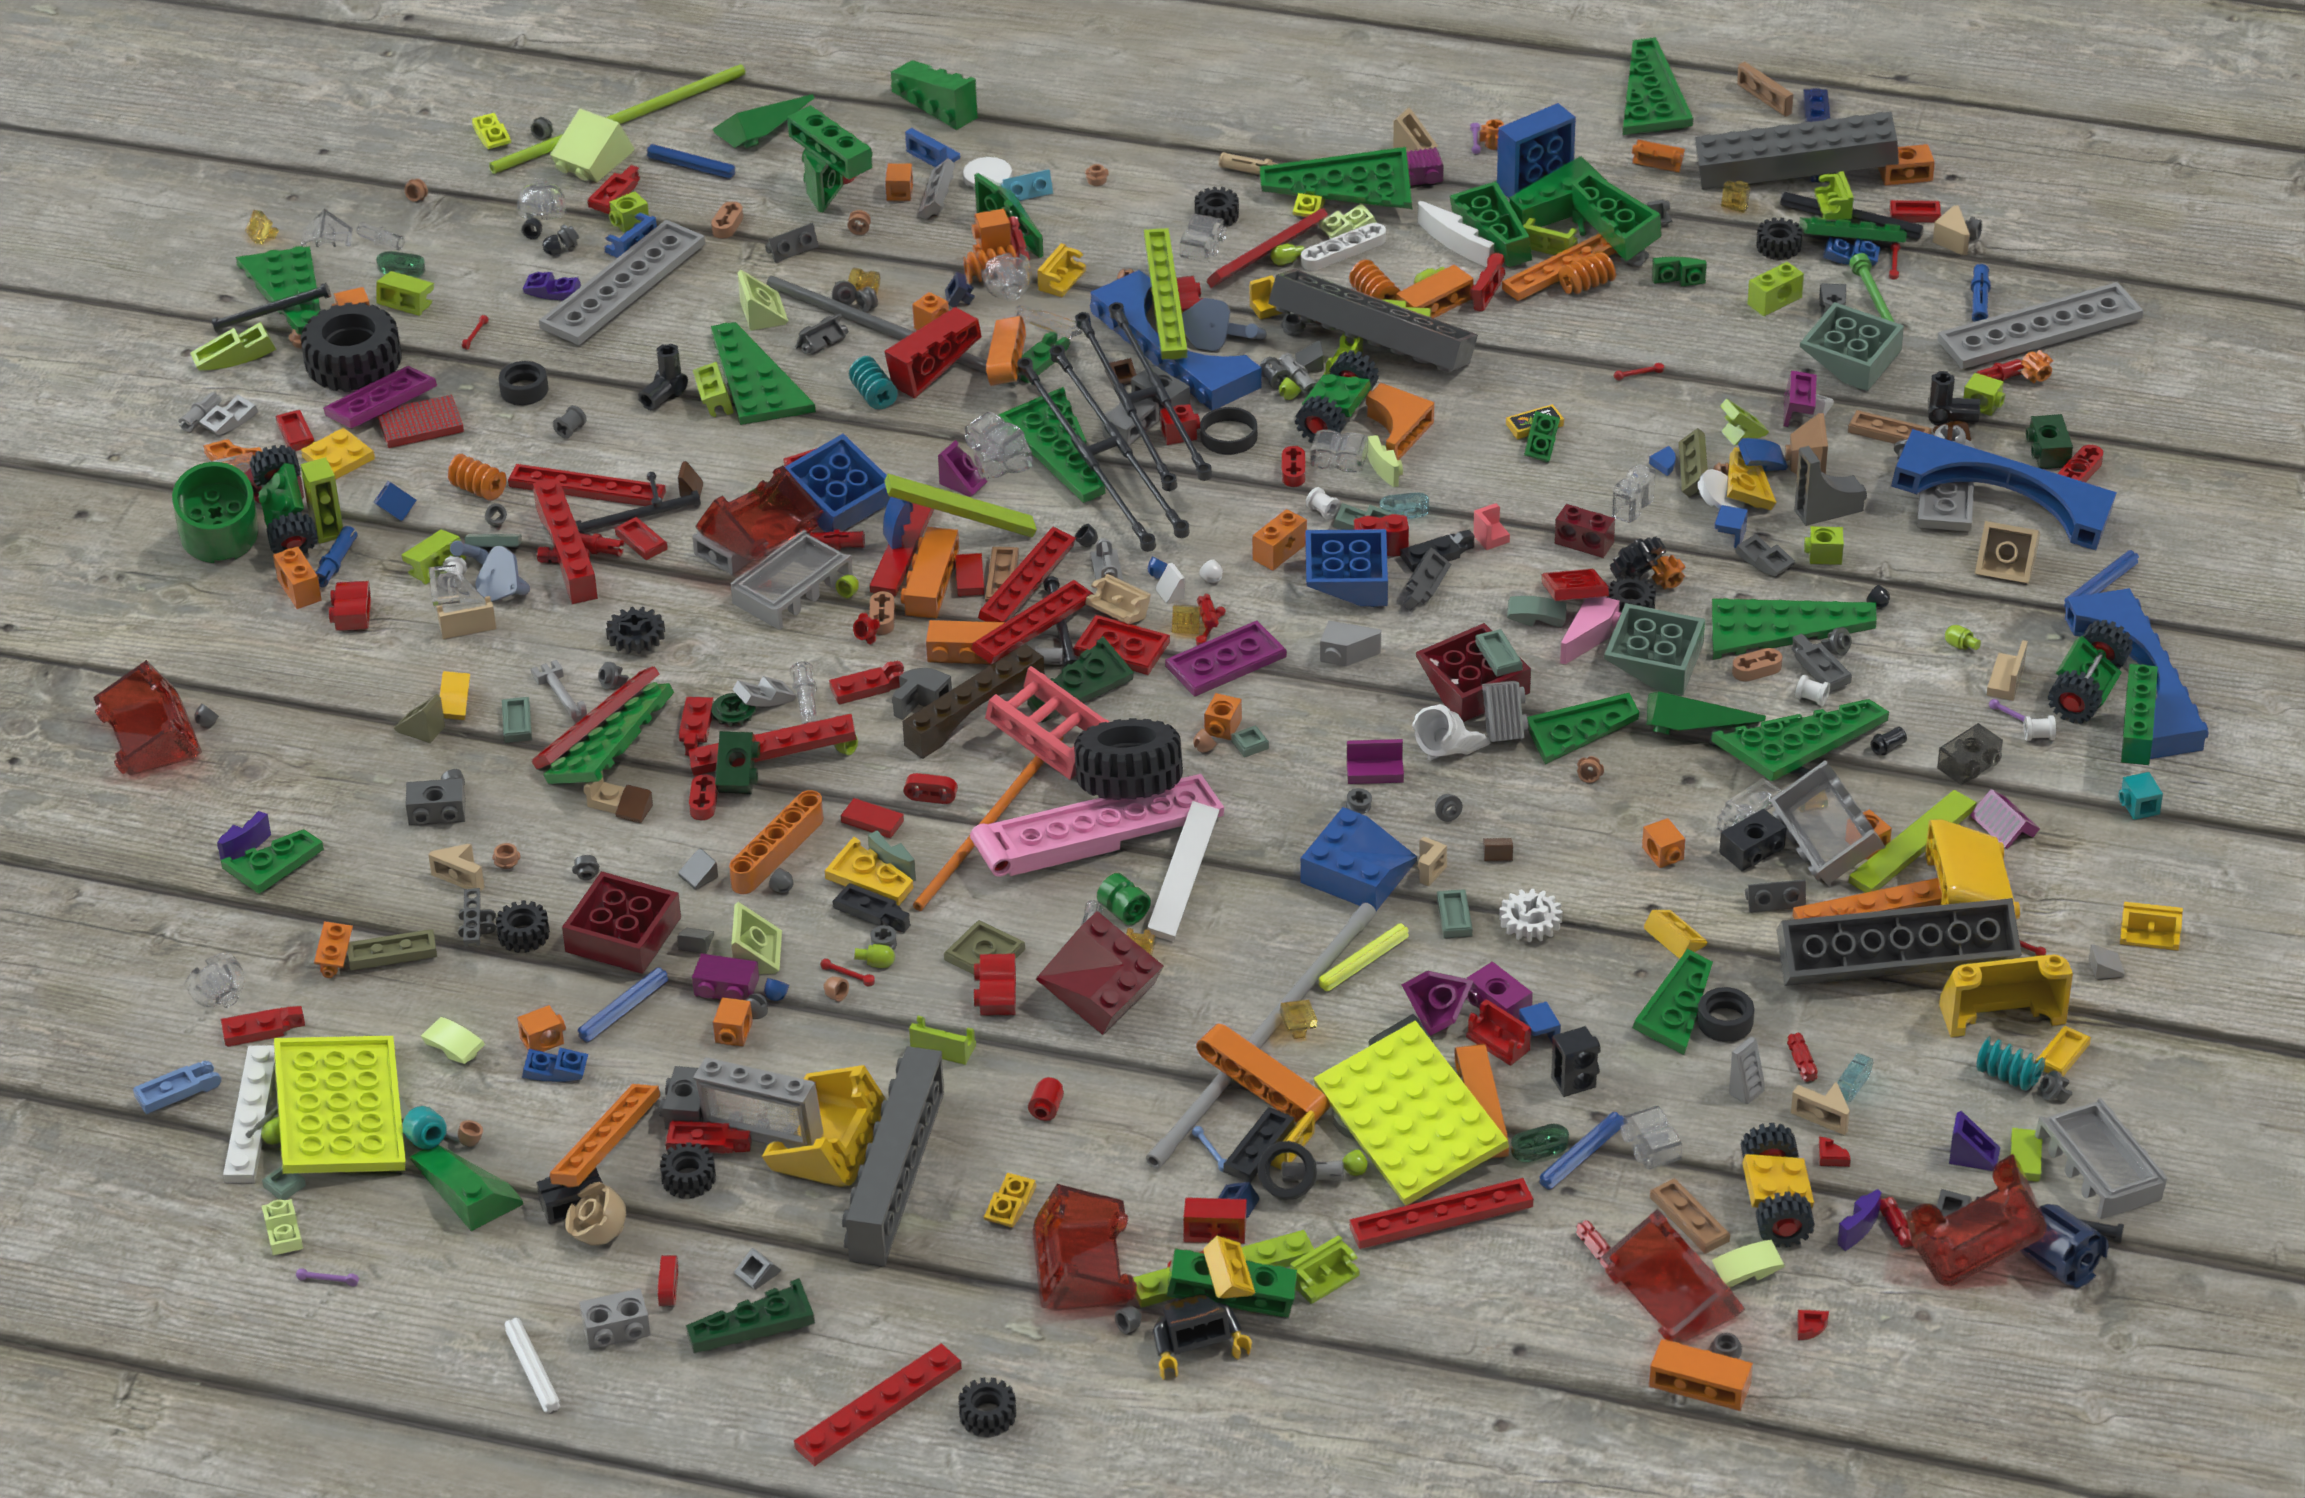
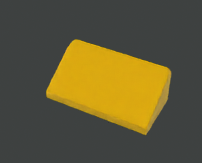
M1651 910L1644 924V929L1678 958H1681L1687 949L1696 952L1708 943L1705 938L1671 910Z
M1310 1110L1305 1114L1283 1141H1292L1305 1147L1315 1133L1314 1111ZM1290 1152L1282 1153L1274 1158L1271 1166L1282 1170V1162H1293L1298 1155Z
M1216 1236L1204 1247L1203 1252L1217 1297L1252 1296L1255 1291L1241 1244Z

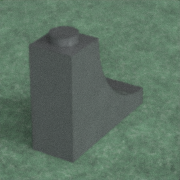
M1809 446L1799 448L1794 511L1805 526L1864 511V500L1867 499V492L1865 486L1860 484L1854 475L1835 477L1824 474L1820 469V460Z

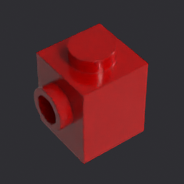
M1190 404L1173 407L1190 440H1197V429H1200L1198 413L1194 414ZM1160 409V430L1166 444L1171 445L1184 442L1167 409Z

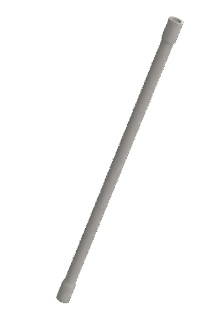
M1363 903L1357 909L1346 926L1248 1039L1250 1043L1259 1049L1319 980V977L1325 973L1354 937L1376 915V910L1371 904ZM1222 1071L1216 1076L1168 1134L1148 1153L1146 1161L1151 1167L1159 1169L1175 1151V1147L1233 1081L1231 1077Z

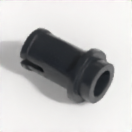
M1898 726L1883 735L1876 734L1870 742L1871 749L1877 755H1886L1890 749L1907 741L1906 732L1902 727Z

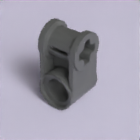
M1820 283L1819 306H1821L1822 317L1834 302L1846 305V284Z

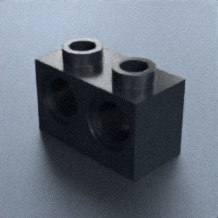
M1586 1026L1553 1035L1551 1078L1563 1097L1596 1088L1597 1075L1600 1073L1598 1054L1601 1052V1047L1597 1037L1592 1036Z

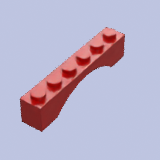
M559 478L533 483L536 510L541 523L546 526L552 539L571 604L598 599L595 573Z

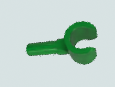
M1573 206L1572 222L1577 223L1580 236H1585L1584 223L1587 220Z

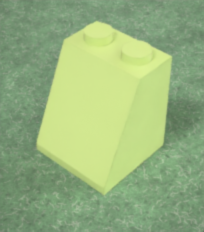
M579 109L550 156L559 171L573 173L584 181L589 179L598 182L633 153L634 147L618 122Z

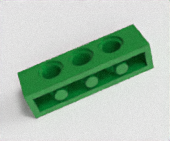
M810 105L787 116L789 137L850 180L872 169L873 152L871 147Z
M2129 664L2121 763L2150 764L2158 666Z
M1175 1248L1169 1270L1166 1297L1185 1299L1205 1294L1213 1301L1229 1305L1234 1309L1289 1318L1294 1302L1297 1270L1283 1266L1255 1263L1248 1260L1246 1264L1255 1293L1252 1296L1218 1298L1204 1253Z

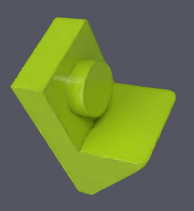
M1726 398L1720 405L1727 414L1725 419L1729 422L1723 428L1722 433L1733 445H1738L1742 438L1758 439L1769 433L1755 416Z

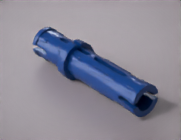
M1978 264L1973 268L1974 276L1971 282L1973 322L1988 318V293L1991 290V282L1989 280V267L1985 264Z
M344 526L328 553L320 559L319 568L315 572L319 576L320 587H326L333 574L339 571L341 561L358 536L357 531L351 536L355 530L353 527Z

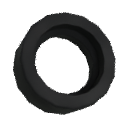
M534 361L513 362L506 365L498 376L501 397L513 405L524 406L539 402L547 395L549 390L546 369ZM523 380L535 381L534 383L525 386L512 385L515 382Z
M1718 987L1709 990L1701 997L1698 1004V1026L1704 1035L1713 1040L1731 1042L1742 1039L1751 1032L1754 1024L1755 1008L1753 1001L1748 994L1739 989ZM1728 1008L1741 1013L1742 1017L1725 1021L1713 1017L1710 1012L1716 1009Z
M1282 1141L1271 1145L1261 1155L1258 1164V1176L1264 1189L1274 1197L1292 1200L1307 1194L1313 1187L1317 1176V1167L1312 1154L1301 1144L1292 1141ZM1290 1152L1302 1159L1305 1165V1175L1299 1185L1285 1189L1277 1186L1272 1181L1270 1165L1276 1156Z

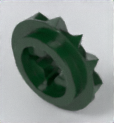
M728 693L718 697L713 702L711 708L713 719H718L719 724L728 723L730 727L736 723L742 726L743 721H751L752 715L756 714V706L746 705L736 693Z

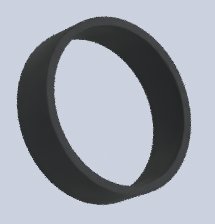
M1221 407L1208 412L1200 422L1201 442L1208 450L1218 454L1234 455L1243 453L1252 448L1257 441V420L1253 414L1241 408ZM1222 421L1241 422L1253 430L1248 436L1233 441L1218 440L1205 432L1211 425Z

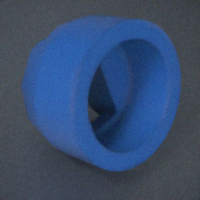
M1152 556L1148 564V573L1155 578H1161L1168 564Z
M767 978L764 993L770 1000L779 1001L786 996L789 984Z

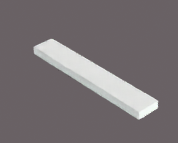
M1192 801L1146 934L1174 942L1220 809Z

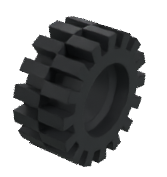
M1213 187V190L1205 188V192L1200 191L1195 196L1194 209L1196 221L1200 225L1204 224L1206 228L1211 225L1212 229H1217V226H1220L1221 229L1225 228V224L1231 226L1232 222L1236 223L1237 218H1239V197L1231 189L1225 191V187H1221L1220 190L1217 187Z
M1776 217L1772 218L1771 221L1768 219L1764 220V223L1761 222L1757 229L1756 248H1758V252H1763L1764 257L1770 255V259L1773 260L1775 257L1783 260V257L1791 259V255L1797 256L1802 246V227H1799L1797 222L1793 223L1791 219L1784 221L1785 218L1780 217V220H1777Z
M1630 575L1625 576V580L1619 577L1617 582L1613 580L1610 582V586L1608 585L1609 596L1607 598L1620 601L1619 612L1621 613L1625 603L1655 609L1656 589L1653 588V584L1651 582L1648 583V580L1645 578L1640 581L1639 576H1635L1634 579H1630Z
M521 900L520 905H517L515 901L511 903V908L507 905L504 906L503 911H499L497 913L498 917H496L498 940L502 947L506 946V950L509 951L514 948L516 953H520V949H524L526 953L530 952L529 948L531 947L534 950L539 949L538 943L542 946L546 943L545 939H549L550 930L546 909L543 910L542 905L536 906V902L533 901L527 905L526 900ZM520 925H530L526 928H515Z
M686 1142V1147H682L680 1143L676 1145V1150L670 1147L667 1150L668 1154L664 1153L662 1155V1161L660 1160L661 1180L666 1192L670 1190V1195L675 1196L679 1193V1198L684 1199L685 1194H689L691 1199L695 1198V1193L697 1192L700 1196L704 1195V1189L709 1191L712 1188V1184H715L714 1156L707 1147L702 1149V1145L696 1143L695 1147H692V1142ZM685 1168L697 1169L696 1171L691 1173L679 1172L680 1170Z
M986 1377L980 1378L979 1384L973 1380L970 1382V1387L965 1385L962 1388L963 1393L960 1392L958 1401L959 1417L962 1426L965 1425V1430L970 1432L973 1429V1435L979 1436L980 1432H984V1437H989V1432H994V1435L998 1436L1000 1435V1429L1006 1432L1009 1430V1425L1013 1426L1017 1414L1015 1393H1013V1388L1010 1385L1006 1387L1005 1381L1001 1380L997 1384V1378L991 1377L990 1382H986ZM987 1403L999 1406L990 1411L977 1409L978 1406Z

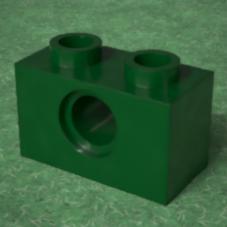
M2062 414L2031 416L2030 427H2026L2025 434L2027 443H2031L2032 459H2036L2040 469L2063 468L2072 458L2073 445Z
M719 731L715 786L719 793L752 794L753 785L758 783V769L754 768L755 758L760 757V742H756L753 732ZM738 758L745 759V763L741 767L732 766L734 760Z

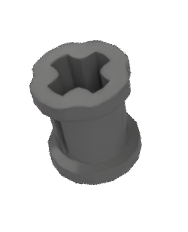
M1267 357L1260 364L1261 376L1269 380V384L1273 389H1279L1281 382L1290 376V372L1282 368L1280 362L1275 357Z
M571 405L562 417H557L553 420V428L559 436L569 438L577 427H582L586 423V415L578 406Z

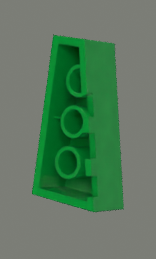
M1497 181L1450 195L1452 213L1463 217L1462 224L1478 229V237L1493 242L1494 254L1502 253L1504 264L1512 267L1532 261L1530 237Z

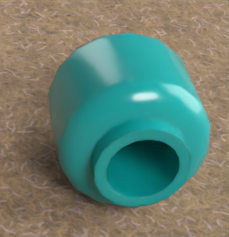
M418 1106L407 1113L402 1123V1130L405 1137L418 1148L427 1150L439 1145L444 1140L447 1133V1124L444 1118L431 1107Z

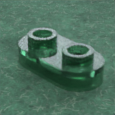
M386 251L379 254L376 258L377 269L384 274L393 271L417 278L426 270L424 258L416 254Z
M1547 1124L1520 1132L1511 1140V1154L1518 1161L1531 1162L1561 1153L1568 1148L1569 1132L1560 1124Z

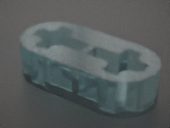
M1420 492L1389 495L1380 500V509L1407 516V519L1420 518L1429 512V497Z
M1857 1053L1839 1078L1838 1085L1846 1101L1851 1102L1867 1081L1873 1068V1058Z

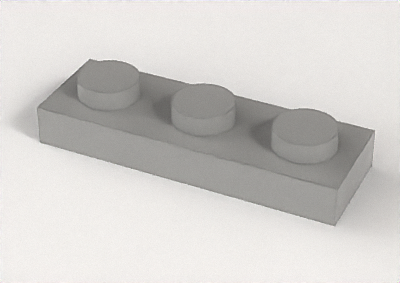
M949 158L931 172L918 213L925 220L932 214L937 215L944 208L945 204L943 202L949 192L948 186L953 179L952 173L955 163Z

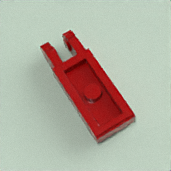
M1493 253L1488 257L1487 267L1480 273L1477 283L1471 287L1470 298L1473 300L1475 311H1484L1501 285V281L1505 276V269L1501 267L1504 263L1502 253Z
M894 660V662H887L883 667L829 680V686L837 703L840 705L900 688L899 676L904 673L905 668L902 662Z

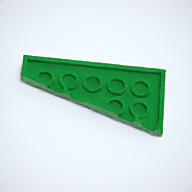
M1657 38L1633 40L1622 135L1682 129L1693 126L1694 118Z
M1406 147L1259 166L1262 192L1295 196L1301 193L1322 196V199L1413 210Z
M296 246L287 250H270L266 253L236 257L237 266L245 271L248 279H252L255 282L256 288L270 303L317 288L310 246ZM319 298L280 310L278 313L286 317L287 323L293 330L295 329L298 335H302V330L312 316H317L318 312L321 311Z
M736 322L711 326V334L740 425L816 412L815 403Z
M1064 387L1048 393L1072 429L1087 445L1077 417L1072 412L1071 403L1067 400ZM1042 396L998 414L999 423L1083 503L1106 494L1104 484L1084 461L1071 442V437Z
M1712 598L1713 660L1720 659L1722 654L1735 652L1736 655L1746 654V649L1759 647L1760 649L1793 645L1792 638L1801 633L1806 638L1816 636L1819 640L1828 638V634L1838 627L1846 628L1849 634L1876 629V603Z
M657 682L646 685L642 689L643 693L638 697L628 700L620 712L613 713L607 717V722L603 726L590 731L587 739L573 745L569 749L570 753L551 763V768L543 774L547 783L599 782L603 777L601 771L603 769H610L613 766L614 761L612 758L623 754L641 733L639 726L641 724H648L652 720L650 713L660 710L675 693L670 683L657 684Z
M1866 699L1839 705V710L1826 712L1824 709L1814 710L1813 715L1807 717L1796 714L1763 721L1761 726L1747 729L1746 726L1735 727V732L1724 734L1722 730L1713 732L1712 742L1764 777L1774 781L1887 722L1889 711L1872 700Z

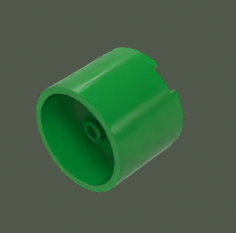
M206 462L188 469L179 477L173 488L172 503L178 535L183 548L194 558L207 563H215V561L233 557L236 560L247 553L254 545L258 536V519L253 488L244 472L227 463Z

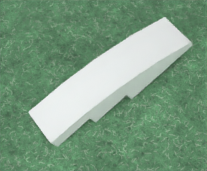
M1423 201L1418 202V224L1426 232L1452 251L1487 267V259L1494 253L1493 242L1478 237V229L1462 224V216Z

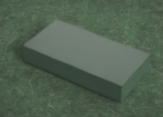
M468 534L465 536V544L477 547H518L522 543V534Z
M1502 629L1476 635L1475 643L1496 676L1522 670L1523 663Z
M529 697L502 699L504 742L532 740Z
M1466 890L1437 891V903L1443 937L1473 936Z

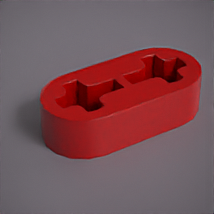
M1288 446L1282 451V482L1286 486L1299 487L1305 483V451L1299 446Z
M913 773L907 777L903 792L907 798L913 801L949 804L955 800L958 784L954 779L947 776Z
M703 774L696 776L692 780L689 808L691 817L696 820H708L715 814L718 791L713 776Z
M661 1255L658 1279L659 1306H675L679 1272L677 1255Z

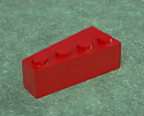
M954 307L886 349L884 353L888 371L895 387L914 399L918 397L982 337L978 318Z

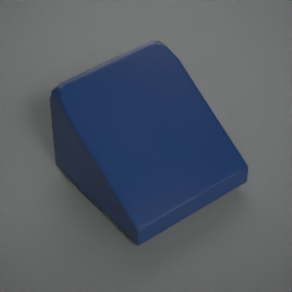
M1250 1182L1227 1184L1218 1197L1220 1199H1247L1246 1218L1250 1216L1260 1199Z

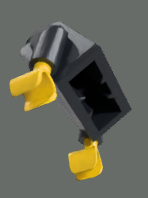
M1205 1294L1185 1299L1175 1298L1171 1303L1165 1304L1163 1306L1164 1315L1158 1318L1153 1329L1157 1354L1162 1358L1159 1361V1372L1164 1380V1370L1166 1368H1173L1175 1376H1178V1363L1170 1355L1172 1353L1175 1355L1229 1340L1232 1337L1234 1341L1231 1353L1234 1358L1240 1359V1347L1244 1348L1247 1354L1250 1355L1252 1346L1251 1339L1246 1335H1241L1242 1328L1231 1307L1215 1302Z

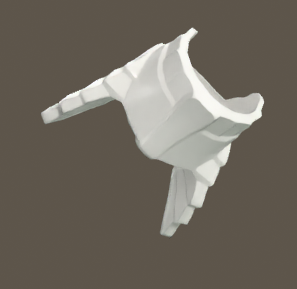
M1442 704L1423 708L1416 714L1412 725L1415 730L1416 741L1420 748L1428 755L1427 757L1430 761L1455 753L1468 755L1490 744V740L1485 734L1466 730L1459 714L1450 711Z

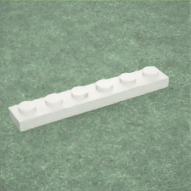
M248 1046L223 1173L225 1183H255L263 1143L261 1129L254 1132V1135L250 1138H247L245 1134L252 1130L269 1111L276 1074L274 1046Z

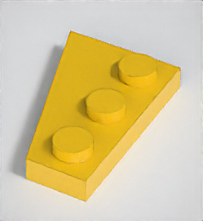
M1734 447L1729 457L1727 497L1748 503L1755 508L1772 510L1777 502L1763 467L1746 466L1740 449Z
M854 836L825 869V879L843 886L851 883L895 900L898 906L913 890V880L891 863L885 864L878 858V854L875 851L862 847L860 840Z

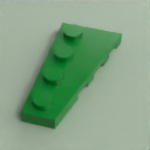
M1800 217L1799 227L1801 226L1806 234L1906 242L1907 233L1900 229V225L1885 224V227L1875 226L1876 223L1872 222L1853 224L1849 220L1836 219V221H1828L1820 217Z
M1625 693L1527 717L1528 731L1546 765L1639 720L1640 712L1630 693Z
M1687 949L1634 1020L1632 1028L1685 1055L1698 1013V1004L1703 996L1713 962Z

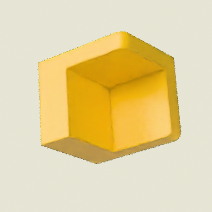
M1273 275L1253 280L1249 283L1250 307L1260 320L1282 314V312L1276 310V306L1268 304L1275 280Z

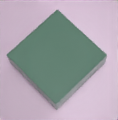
M1256 725L1231 734V742L1244 758L1269 749V741Z
M282 1166L262 1179L263 1187L279 1200L288 1199L306 1186L305 1178L298 1173L283 1174Z

